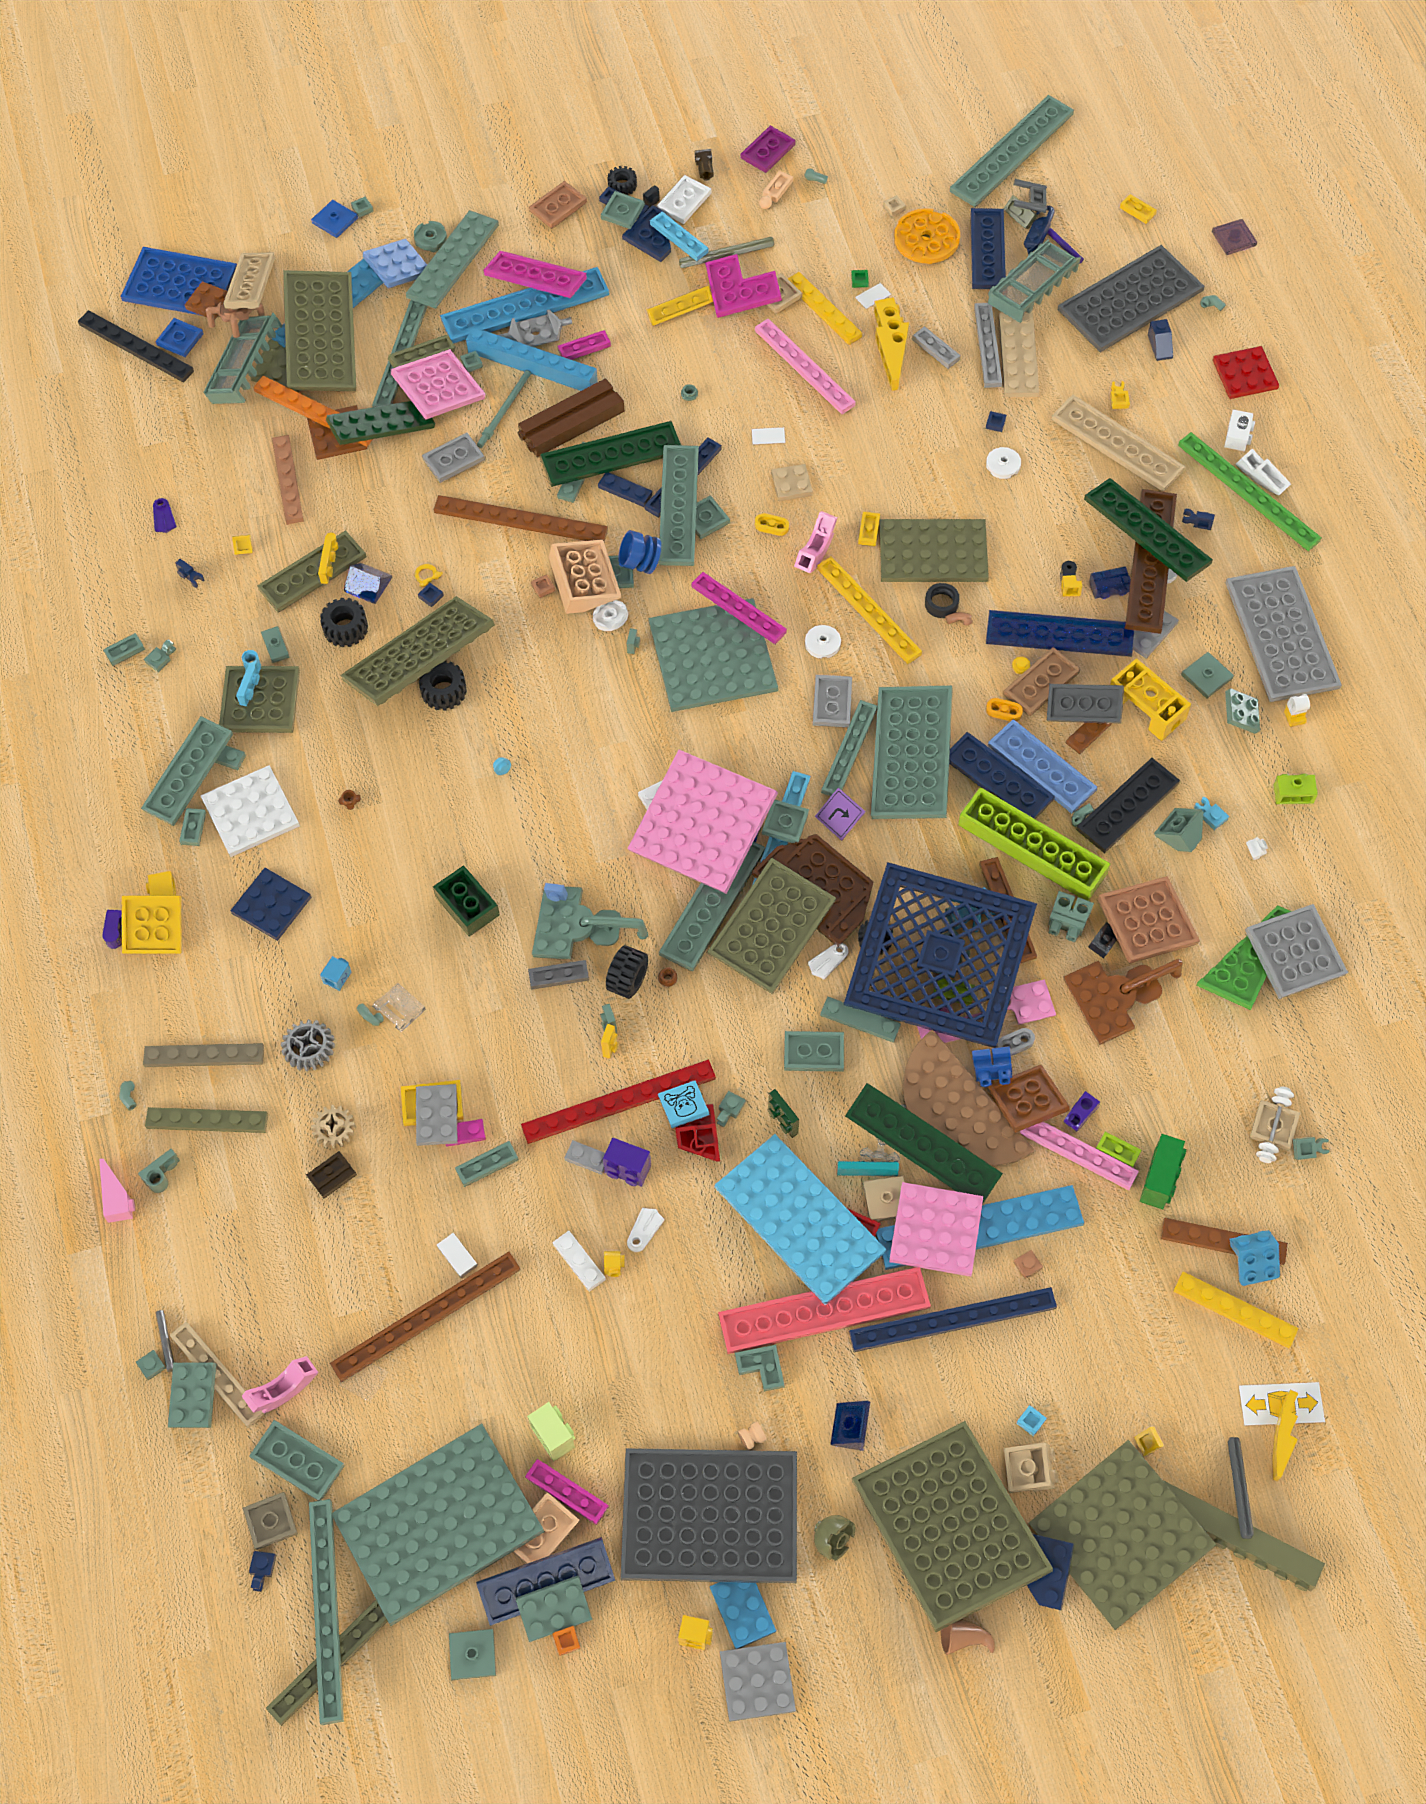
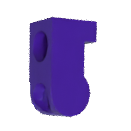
M107 910L102 937L109 948L116 949L122 945V910Z
M1085 1091L1066 1116L1064 1123L1076 1132L1079 1131L1088 1118L1099 1108L1100 1101Z

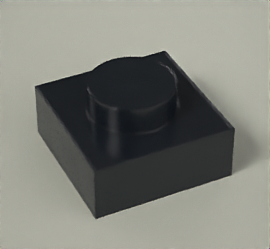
M655 185L643 193V201L649 208L660 200L659 188Z

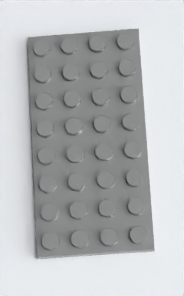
M1295 566L1226 579L1227 589L1270 702L1341 688L1342 684Z

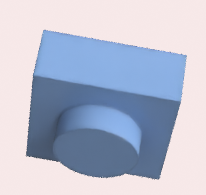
M545 883L544 891L548 899L552 901H566L568 893L564 885Z

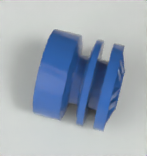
M627 531L619 549V565L628 569L636 568L639 572L643 571L646 574H651L655 570L660 558L661 540L650 535L643 536L640 532Z

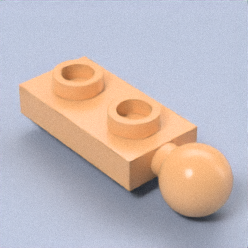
M779 171L763 191V197L759 200L760 207L762 209H769L772 206V201L777 203L792 184L793 176Z

